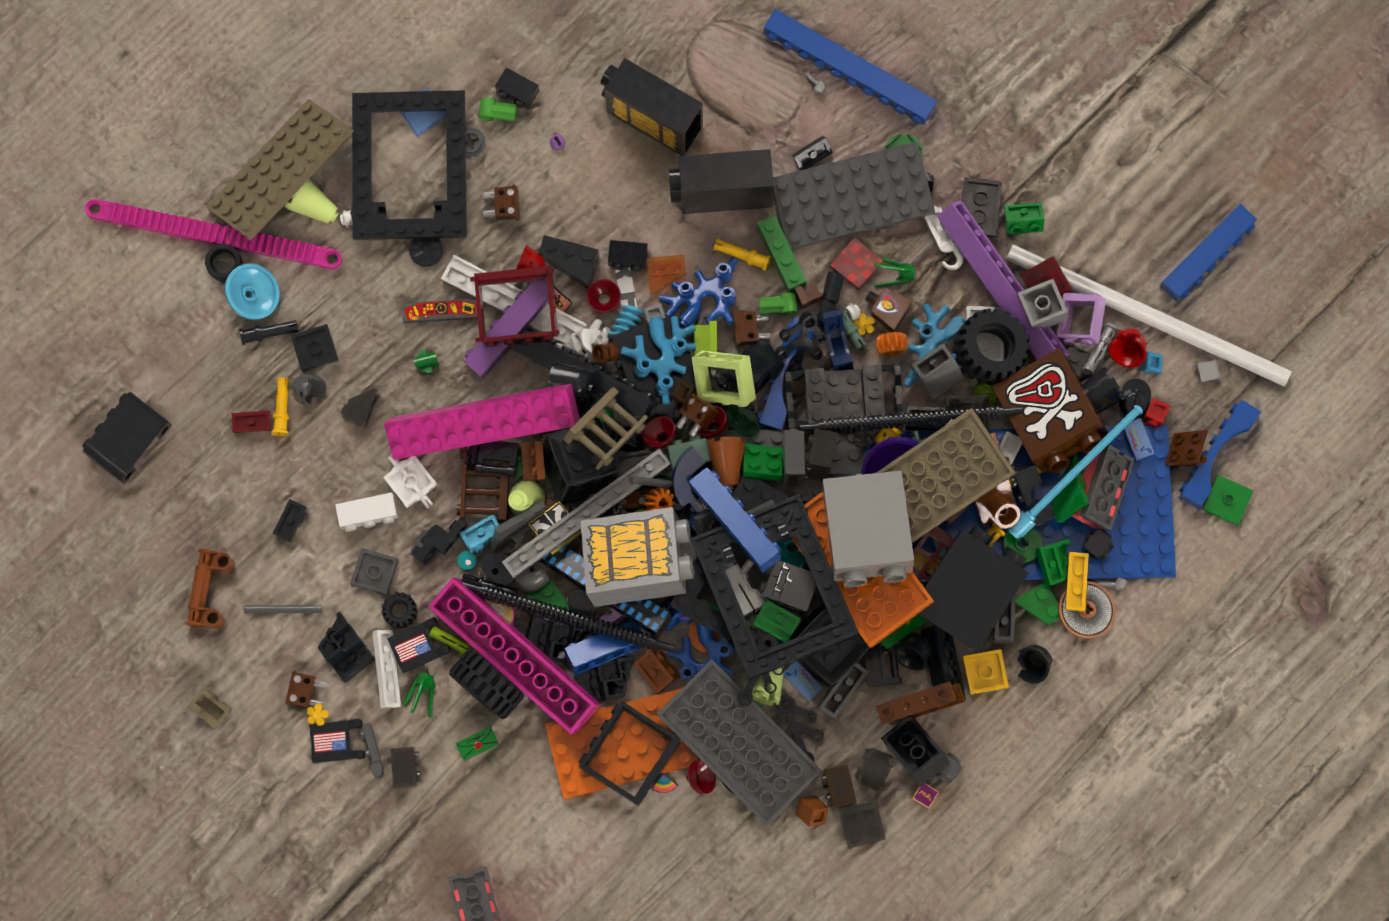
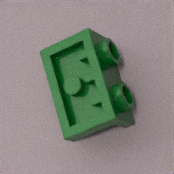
M1042 202L1004 205L1006 234L1044 231L1045 219Z

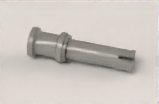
M1104 324L1099 344H1096L1085 366L1082 368L1084 374L1088 376L1094 374L1103 355L1109 349L1110 343L1117 336L1120 330L1114 324Z

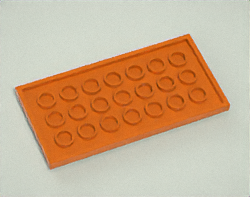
M821 492L806 503L804 507L832 569L823 495ZM796 537L793 538V539H792L793 542L795 543V545L798 547V549H799L800 552L802 553V550H801V548H800V546H799V543H798ZM913 572L906 573L907 578L905 580L895 583L884 582L883 576L867 577V583L858 587H845L843 580L837 581L857 630L870 648L934 602Z
M682 688L626 702L635 710L676 735L656 714ZM615 705L596 710L577 734L571 735L556 721L545 723L564 800L609 788L579 768V760L584 752L587 754L591 749L589 744L595 736L599 737L601 734L600 728L605 720L609 721L612 717L611 711ZM624 711L588 767L617 786L646 779L670 741ZM681 740V743L661 774L688 768L693 761L700 758Z

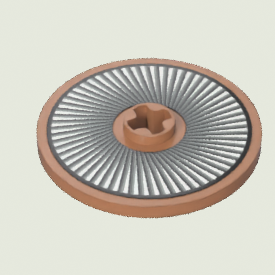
M1087 581L1086 606L1088 609H1091V612L1086 614V611H1066V590L1061 595L1058 603L1059 618L1065 629L1072 635L1083 639H1093L1103 635L1112 626L1115 618V605L1108 591L1099 584Z

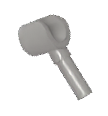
M807 72L805 76L816 85L813 91L822 96L826 90L824 83L817 81Z
M1119 577L1116 583L1099 581L1100 586L1112 587L1119 591L1124 590L1127 584L1125 579Z

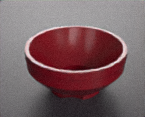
M597 280L587 290V302L598 313H610L620 304V289L611 280ZM607 294L610 297V301L602 304L598 300L599 296Z
M714 406L719 411V414L715 416L706 430L702 427L697 433L699 436L711 439L724 432L728 425V417L722 408ZM719 425L716 431H710L712 426Z
M668 417L653 418L643 429L642 439L652 449H663L669 446L676 437L677 430L675 424ZM661 435H668L665 441H658Z
M697 759L690 764L686 780L695 792L708 794L715 788L716 774L701 759Z

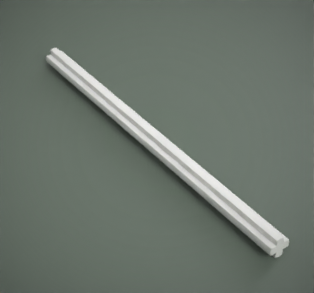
M1012 245L1006 260L1028 270L1046 259L1016 245ZM1060 266L1072 290L1075 292L1099 294L1106 300V306L1282 386L1286 385L1292 371Z

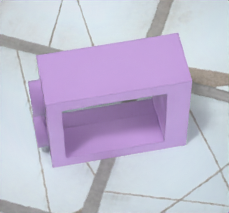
M1064 293L1063 302L1068 311L1069 319L1058 324L1057 337L1066 345H1074V343H1080L1085 346H1091L1092 343L1099 344L1106 300L1099 294ZM1074 306L1094 307L1090 335L1070 334Z

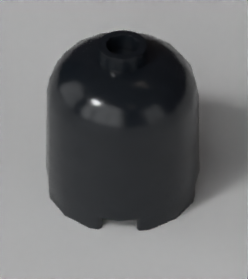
M556 361L557 366H552L547 383L551 384L550 387L571 383L576 404L583 403L589 395L593 394L595 385L592 383L591 374L586 369Z
M1106 367L1082 382L1098 413L1125 399L1114 377L1110 378L1107 372L1109 370Z

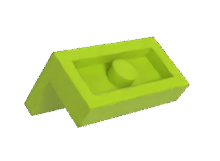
M709 321V325H695L694 343L696 350L694 351V356L702 350L717 352V321Z

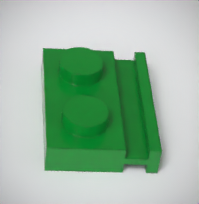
M766 599L753 625L786 643L789 641L801 618Z

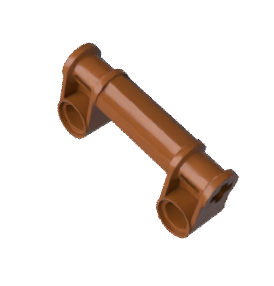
M199 549V561L195 566L188 605L189 615L185 625L196 628L219 629L224 624L223 615L215 609L205 608L212 571L228 573L233 570L235 562L225 552ZM228 558V564L221 567L220 562L222 559ZM213 615H218L217 622L211 624L210 618Z

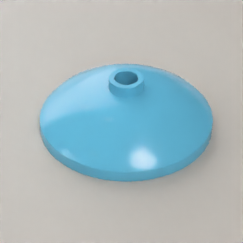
M256 264L238 266L228 275L225 282L227 302L233 311L241 317L251 320L262 319L270 315L278 305L280 297L278 283L274 276L262 266Z

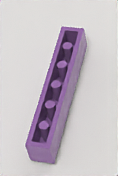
M545 280L528 281L526 290L524 292L520 291L514 298L516 301L513 305H508L504 309L501 319L499 321L495 320L491 324V330L486 335V338L521 334L522 330L526 329L549 303L547 282ZM477 342V347L474 350L470 349L465 355L464 363L484 378L512 345H504V342H499L497 346L485 347V344Z

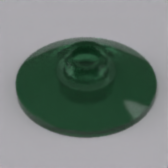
M732 405L727 409V421L735 431L749 437L755 436L759 432L760 423L752 411L746 407H738V405Z

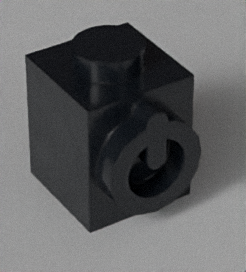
M1098 529L1095 533L1091 531L1084 539L1086 544L1081 550L1089 553V556L1094 561H1097L1099 558L1103 561L1114 548L1112 545L1113 541L1111 540L1112 537L1105 530L1100 531Z

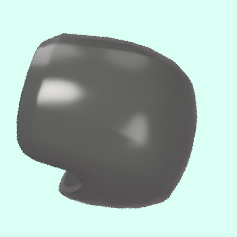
M311 374L300 375L292 383L294 399L305 406L312 404L313 397L323 398L327 391L326 382L322 378Z
M530 566L515 577V582L519 588L528 593L538 591L550 580L542 569L535 570L533 566Z

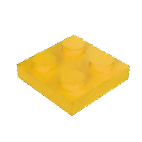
M1001 649L962 657L970 695L1009 688Z

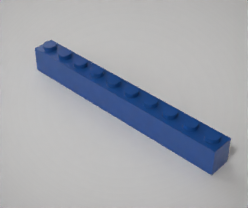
M776 9L764 26V34L769 40L778 41L782 47L787 50L792 49L803 59L808 58L818 68L829 70V73L834 77L843 78L848 85L852 87L857 86L868 96L873 95L883 105L894 107L897 113L908 115L917 124L922 123L925 125L936 107L937 100Z

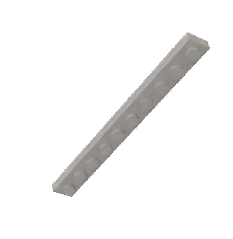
M659 448L502 561L503 565L511 576L515 578L579 532L582 520L600 517L643 486L630 484V476L654 478L671 466V463Z

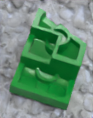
M1078 455L1072 457L1060 481L1080 462ZM1081 472L1052 500L1057 522H1064L1090 503L1084 491L1087 485Z

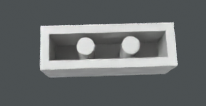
M393 493L335 504L341 530L345 529L346 532L354 531L356 527L363 525L365 528L373 527L378 522H383V524L392 523L394 519L398 518Z

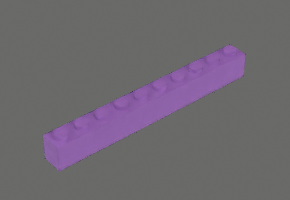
M961 200L954 202L938 214L937 218L941 226L949 233L951 240L958 246L962 256L967 259L974 273L979 276L984 287L991 293L995 303L1000 306L1004 313L1005 311L1011 313L1010 316L1012 318L1017 317L1020 320L1018 323L1021 326H1025L1026 331L1024 333L1025 335L1028 334L1030 338L1027 344L1031 346L1030 352L1033 353L1035 358L1038 360L1057 348H1060L1065 356L1068 357L1070 354L1050 326H1031L1018 296V292L1024 290L964 203Z

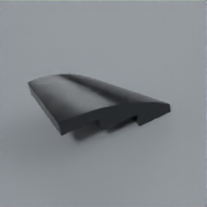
M531 616L526 638L552 661L566 664L565 648L573 642H581L590 631L574 627L573 625L570 626L569 624Z
M634 656L617 658L576 675L577 683L598 702L625 697L630 670L635 658Z

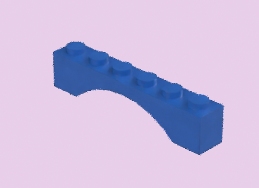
M795 317L793 322H789L787 330L798 323V317ZM801 330L797 332L795 335H793L789 342H783L782 346L785 347L787 344H789L791 341L797 338L800 335ZM809 330L808 337L812 341L814 333ZM797 348L791 351L785 359H781L785 366L776 380L770 379L769 385L772 387L770 393L766 392L763 403H766L764 410L760 409L757 418L760 421L759 427L783 430L787 418V410L782 395V384L785 372L795 358Z
M1242 399L1238 404L1234 403L1229 410L1231 416L1228 420L1225 418L1219 426L1222 429L1219 435L1214 434L1209 444L1212 446L1209 451L1204 450L1202 453L1207 457V462L1198 467L1195 465L1189 474L1191 476L1190 481H1185L1179 489L1182 492L1179 498L1198 510L1211 492V468L1218 450L1231 438L1249 431L1261 413L1260 410Z

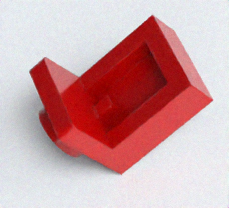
M1153 398L1143 420L1151 427H1161L1170 405Z

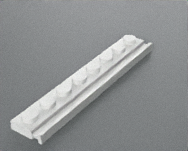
M453 255L441 280L476 298L475 282H470V277H474L476 273H485L486 271ZM509 283L482 286L483 302L503 312L508 305H513L516 301L514 298L523 290ZM549 304L531 322L530 327L540 332L552 331ZM556 308L557 327L560 334H558V337L553 338L572 347L570 341L572 334L585 329L587 324Z

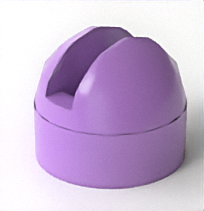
M553 135L550 139V146L554 150H561L565 146V140L561 135ZM555 138H557L561 143L559 146L556 143Z

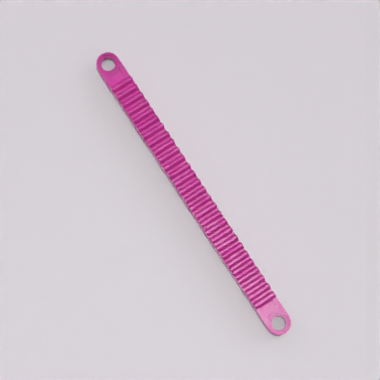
M92 199L85 205L86 214L93 220L212 245L228 244L236 250L330 270L338 269L342 264L341 254L337 250L315 244L302 243L292 239L288 240L278 236L273 237L263 233H257L250 241L235 229L226 225L221 226L220 224L207 223L168 213L164 214L131 205L126 206L116 202ZM93 205L100 206V211L96 214L90 212V208ZM330 255L338 257V261L335 264L327 262Z

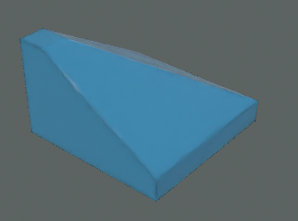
M1147 351L1146 359L1140 365L1139 372L1161 374L1162 355Z

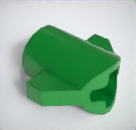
M426 348L421 349L414 359L416 369L428 375L433 374L432 368L439 366L435 352L427 354Z

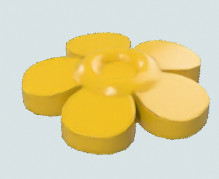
M862 313L859 315V320L853 322L855 326H858V331L861 335H864L866 331L868 333L874 331L872 324L875 323V319L871 316L867 318L866 314Z
M317 703L314 708L309 707L307 709V714L312 715L308 717L310 724L316 722L318 726H321L325 723L324 718L329 716V712L322 710V704Z

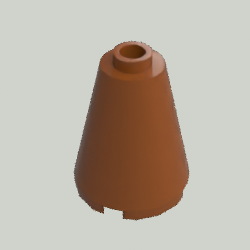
M720 437V440L714 442V438L707 440V447L713 469L721 479L719 482L723 486L727 485L732 491L734 487L738 486L746 444L745 439L741 440V437Z

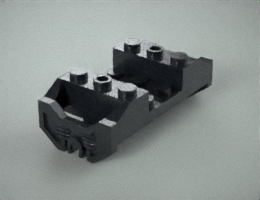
M900 365L862 366V369L824 371V368L785 372L788 430L798 429L800 431V424L819 423L823 419H826V422H828V418H831V422H833V418H836L837 422L839 417H841L842 421L843 417H846L847 421L848 417H851L853 420V416H856L857 420L858 416H861L863 419L864 415L867 416V419H869V415H872V419H874L876 414L877 418H879V414H882V418H884L885 405L882 372L885 371L892 373L894 376V410L897 413V417L901 412L902 416H904ZM804 376L807 421L794 419L795 401L794 394H792V381Z

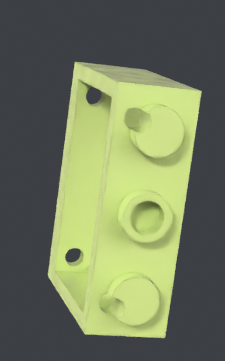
M702 350L692 357L699 398L708 403L738 405V407H746L756 399L750 356ZM708 367L734 369L739 393L712 390Z

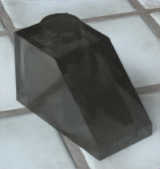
M373 388L349 399L348 403L344 404L341 410L343 420L366 429L379 396L378 390Z

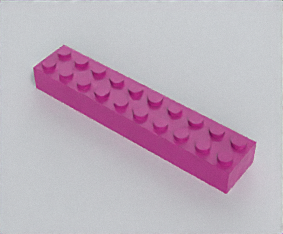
M570 383L390 417L384 423L393 460L569 428L573 427L580 420L572 384Z
M452 577L428 606L571 735L577 734L601 706V703L485 600L467 588L460 578Z

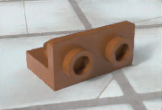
M542 441L521 443L523 480L545 479Z
M659 648L648 650L634 662V665L657 694L673 681L680 678L677 668L669 663L666 659V654Z

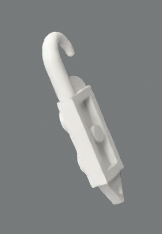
M934 205L935 214L923 218L938 249L944 253L953 251L957 259L954 265H948L943 261V266L948 270H957L963 264L964 258L958 246L951 240V236L941 226L937 215L942 212L941 207L938 208Z

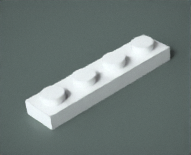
M393 630L372 631L381 708L401 707L396 658L387 638L393 636Z

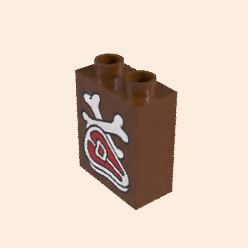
M1060 348L1055 349L993 386L1003 408H1023L1022 414L1008 415L1031 460L1042 473L1046 471L1056 473L1063 470L1070 463L1068 458L1080 451L1089 453L1109 433L1072 364Z

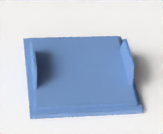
M426 87L422 91H430V89ZM445 111L400 112L417 137L446 119Z

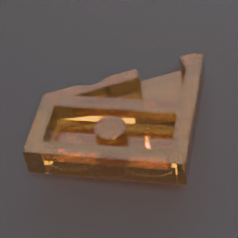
M684 255L647 258L650 295L686 275Z

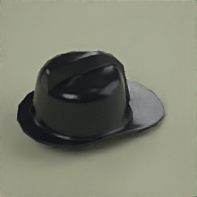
M1131 379L1122 387L1121 394L1125 399L1119 402L1118 412L1123 419L1135 408L1134 405H1138L1142 408L1143 413H1140L1134 420L1140 418L1143 420L1150 405L1151 389L1145 381Z

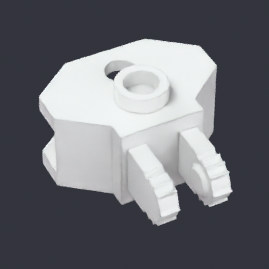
M599 319L595 320L589 329L575 332L570 338L573 351L577 355L582 354L588 357V362L595 363L592 356L593 347L598 344H606L609 340L607 336L610 329L605 327L600 331L599 328L602 321Z

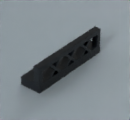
M936 625L922 629V635L929 640L932 646L931 655L927 660L932 687L946 682H950L951 685L960 683L964 699L966 700L953 636L945 631L946 639H944L941 633L942 629ZM946 649L949 651L950 658L946 656ZM950 668L953 670L954 677L950 675Z

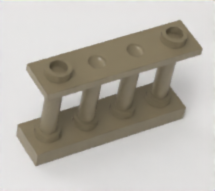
M614 387L568 431L563 439L567 444H570L574 439L576 441L579 440L600 458L601 461L596 466L597 470L603 465L607 467L614 459L612 456L634 433L639 434L646 425L643 423L648 418L644 415L637 421L616 403L615 397L619 391ZM605 408H612L632 428L627 432L605 413ZM597 418L604 421L622 439L616 443L595 424L594 419ZM585 428L587 430L590 429L611 450L607 454L584 435L585 432L583 430Z

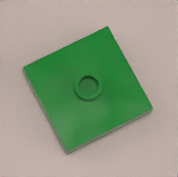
M1217 475L1202 510L1238 526L1253 490Z

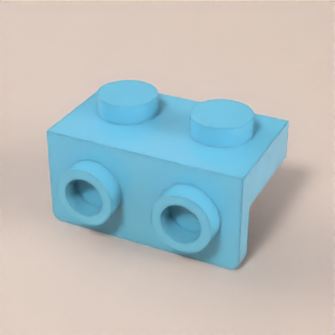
M491 515L460 532V536L469 552L473 554L485 550V546L491 544L494 530L499 524L494 515Z

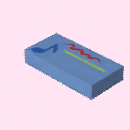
M1141 418L1132 421L1124 429V433L1135 461L1154 455L1155 453Z
M798 661L794 662L784 671L783 676L808 702L823 690V687Z

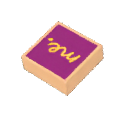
M925 783L918 788L912 799L929 809L939 791Z

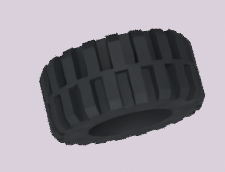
M989 308L984 309L982 312L974 313L960 327L954 339V344L956 345L953 347L954 354L958 355L955 360L957 364L962 365L961 371L963 373L967 372L970 379L976 378L980 384L987 382L988 385H995L1022 369L1029 358L1028 353L1031 346L1027 344L1030 338L1028 334L1025 335L1024 333L1026 328L1018 323L1020 320L1017 317L1012 318L1010 316L1011 313L1007 311L1001 313V309L996 308L991 312ZM980 333H991L999 337L1006 347V359L1003 361H993L986 358L978 348L977 336Z
M472 649L466 650L450 669L449 675L501 719H506L523 700L524 693L497 668Z

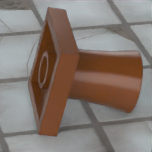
M1008 479L974 501L983 527L996 522L1001 528H1010L1020 519V509L1016 505Z

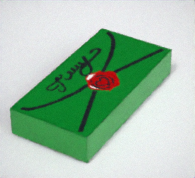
M490 726L457 742L456 745L463 760L466 761L499 745V742Z

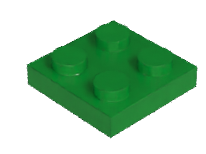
M746 443L742 460V476L781 481L782 448Z

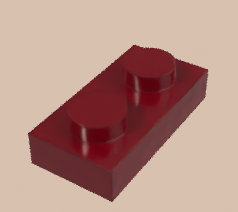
M270 410L231 413L233 433L272 431Z

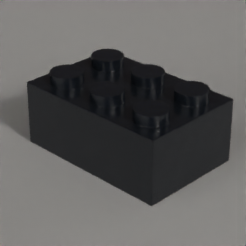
M912 715L905 718L880 738L888 751L919 787L950 764L945 753Z

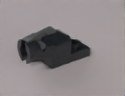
M461 518L458 521L455 520L449 527V533L437 524L429 530H422L411 549V555L424 565L437 554L436 551L445 556L460 537V532L467 528V523Z

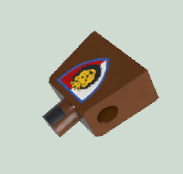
M884 289L880 296L870 291L865 301L873 305L870 315L892 333L895 332L908 312L913 299L889 289Z

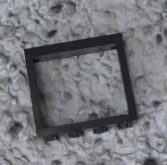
M622 701L620 705L616 704L611 711L613 715L610 720H605L600 728L602 732L599 737L595 736L589 744L591 747L587 754L584 752L581 756L579 768L639 807L678 748L681 739ZM624 711L670 741L635 797L588 767Z

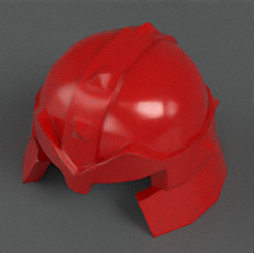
M526 244L516 269L545 266L544 258L538 254L537 250H532Z
M1127 328L1124 331L1120 330L1116 338L1110 343L1109 354L1112 360L1121 366L1137 367L1144 363L1146 359L1147 343L1144 336L1137 329Z

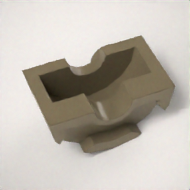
M203 689L199 691L187 706L215 730L218 729L233 709L225 701L222 704L218 702L217 699L219 697L211 690L207 693Z

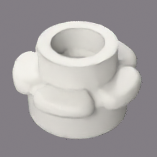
M343 210V214L340 215L342 225H346L347 228L353 225V213L351 210Z
M849 303L844 308V313L847 312L851 321L859 319L861 312L857 305Z

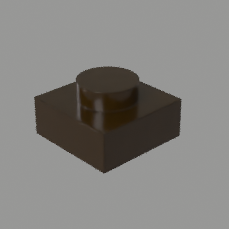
M676 378L668 395L679 403L686 404L694 387L683 379Z

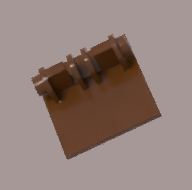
M1208 430L1174 433L1165 466L1171 465L1177 468L1179 466L1188 467L1194 464L1203 465L1206 463L1207 457L1202 454Z

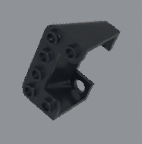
M132 392L124 393L120 397L119 404L107 413V419L95 428V434L82 445L84 448L83 453L124 485L136 471L133 465L156 437L161 440L172 426L168 420Z

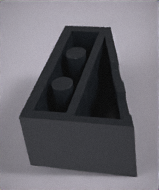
M544 235L539 254L547 264L563 272L570 279L583 285L588 290L600 256L599 249Z

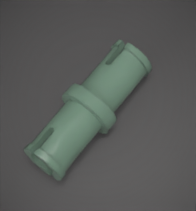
M847 312L843 313L845 336L849 337L856 350H859L867 343L859 333L858 326L853 324Z

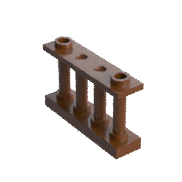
M469 446L460 448V459H463L461 504H457V516H460L465 521L466 514L495 515V517H499L498 519L501 523L508 521L510 477L506 474L486 472L477 474L476 469H468L465 461ZM501 462L502 467H509V462ZM467 476L497 477V479H500V487L467 488ZM466 496H496V498H499V505H496V507L466 506Z
M946 682L877 705L876 709L881 725L890 722L891 726H894L908 716L912 715L914 718H918L964 703L965 699L960 683L951 685L950 682Z

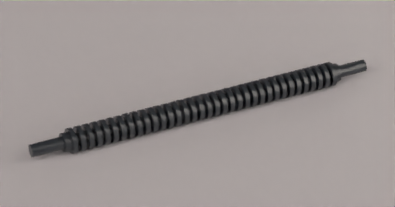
M987 405L985 410L983 406H980V410L978 406H975L974 411L981 418V421H984V417H986V421H989V417H991V420H994L996 416V420H1000L1005 415L1022 414L1023 408H1003V406L995 405L994 409V406L990 405L989 409ZM963 407L960 408V412H958V408H955V412H953V408H950L949 412L948 409H944V413L943 409H939V413L938 410H934V414L932 410H929V414L927 410L924 411V414L922 411H919V415L917 411H914V415L912 412H909V416L907 412H904V416H902L901 412L898 417L897 413H894V417H892V413H889V417H887V414H884V418H882V414H879V418H877L876 414L874 419H872V415L868 416L869 419H867L866 415L863 416V419L861 416H858V420L856 416H853V420L851 417H848V421L846 417H843V421L839 417L837 422L836 418H833V422H831V418H828V422H826V419H823L819 423L800 424V431H820L827 434V430H829L830 434L832 429H834V433H837V429H839V433H842V429H844V432H847V428H849V432H852V428H854V431H858L857 427H859V431H863V427L867 431L868 427L870 430H873V426L875 430H878V426L880 429H883V425L885 429H888V425L892 429L893 425H895V428H898V424H900V428H903V424H905V427H908V423H910V427H913V423H915V427L918 426L919 422L920 426H923V422H925V426H928L929 422L930 425H934V421L935 425H939V421L940 424H944V420L947 424L949 420H954L968 411V407H965V411H963Z
M463 581L467 588L472 592L478 593L484 600H492L494 603L497 601L498 604L506 605L507 607L511 606V608L516 607L517 610L521 608V611L530 612V614L535 613L537 616L540 614V617L545 615L547 619H554L557 622L559 620L560 623L564 622V624L569 623L570 626L574 624V627L583 628V630L588 629L590 632L593 630V633L598 631L599 635L603 632V636L607 635L609 638H617L619 641L622 639V642L627 640L629 644L632 641V645H635L637 642V646L646 647L649 650L650 648H659L672 653L675 650V645L659 641L653 634L649 636V633H645L644 635L643 631L639 634V630L635 631V629H630V627L625 628L623 625L620 627V624L615 626L613 622L610 625V621L606 622L593 616L591 618L590 615L586 617L584 613L581 616L580 612H572V610H567V608L562 609L561 606L557 608V605L548 604L547 602L543 603L541 600L538 602L537 599L533 601L531 597H524V595L514 594V592L509 593L508 590L495 588V586L490 587L488 584L486 586H478Z

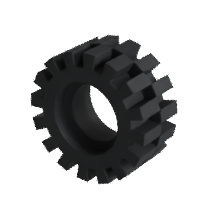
M395 592L393 595H388L389 597L385 598L381 610L385 621L398 629H401V627L406 628L409 624L411 625L413 620H416V614H418L415 601L410 595L403 592ZM402 603L407 607V613L400 618L395 617L392 613L394 605Z

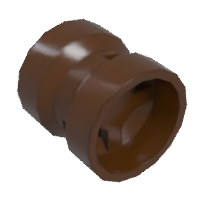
M613 342L598 344L593 347L592 356L594 361L599 364L606 361L612 362L618 359L619 350Z

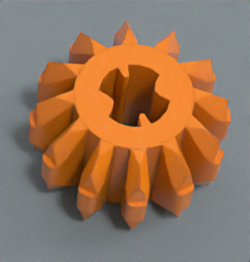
M888 332L877 337L876 350L878 355L896 357L907 352L908 339L906 334Z
M662 487L650 489V495H644L647 501L642 503L647 506L644 511L669 508L676 504L675 501H672L675 495L671 494L669 489H663Z

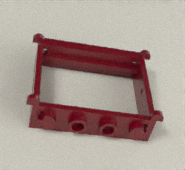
M550 266L476 273L474 277H470V282H475L479 338H475V341L485 344V347L497 346L499 342H504V345L516 344V341L523 340V343H532L538 338H542V341L554 340L553 337H558L560 333L557 327L553 282L554 269ZM547 279L552 331L486 338L482 286Z

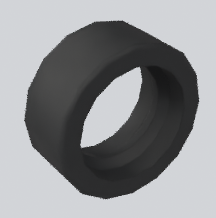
M228 244L214 246L208 251L205 258V266L212 278L221 282H226L228 275L235 268L243 265L238 251ZM225 252L234 257L235 265L231 271L223 274L213 268V260L218 254Z

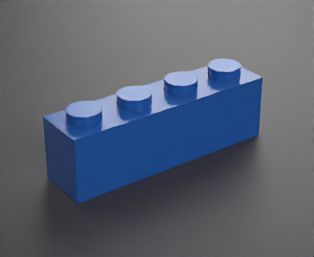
M625 621L621 624L625 628L630 627V629L633 628L635 631L639 630V634L642 631L638 625L631 621ZM602 633L601 635H590L581 642L569 644L565 648V658L575 676L639 650L642 647L637 646V642L635 645H632V641L629 644L627 640L622 642V639L619 641L617 638L613 639L612 637H607V635L603 636Z

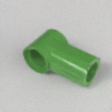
M481 98L478 118L485 121H494L495 119L515 121L517 105L497 102L492 98Z
M783 293L776 297L759 298L760 315L781 314L788 316L798 313L795 293Z

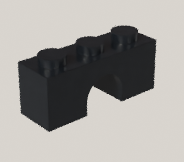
M1031 462L1014 469L1016 474L1009 478L1013 488H1017L1019 493L1017 495L1018 502L1021 506H1024L1025 511H1030L1041 500H1033L1031 496L1033 487L1042 483L1036 465ZM1051 502L1035 516V527L1056 518Z

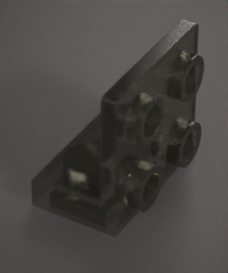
M878 800L838 810L848 849L886 839L878 810Z

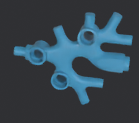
M929 303L923 305L922 308L928 318L927 323H922L915 318L911 324L919 330V336L925 343L923 345L909 343L907 351L917 353L919 359L937 348L938 344L953 340L966 320L958 315L943 330L938 329V324L950 311V308L944 305L938 313H934ZM928 331L930 334L925 335L923 332ZM952 354L954 359L958 356L957 354ZM911 368L907 374L908 378L903 383L908 389L913 383L918 382Z
M678 316L670 318L672 339L666 338L664 321L661 320V317H652L648 322L651 339L662 352L658 360H652L646 356L642 335L635 336V349L623 346L621 354L630 356L636 361L637 364L634 371L637 376L646 377L651 372L657 376L658 381L655 388L659 396H662L663 405L670 404L668 394L673 386V379L670 377V373L675 371L684 374L686 371V367L677 364L674 361V357H681L685 351L696 350L695 343L687 344L686 340L683 339L696 331L694 325L681 329Z

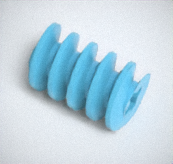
M623 305V312L618 314L620 318L615 319L616 325L611 327L613 332L608 333L609 338L611 339L612 335L638 327L635 322H642L638 316H645V313L632 305Z

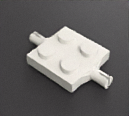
M389 456L388 459L394 467L383 478L406 508L420 500L427 509L430 508L433 503L427 497V494L437 486V483L416 456L409 457L401 462L398 459L394 461Z

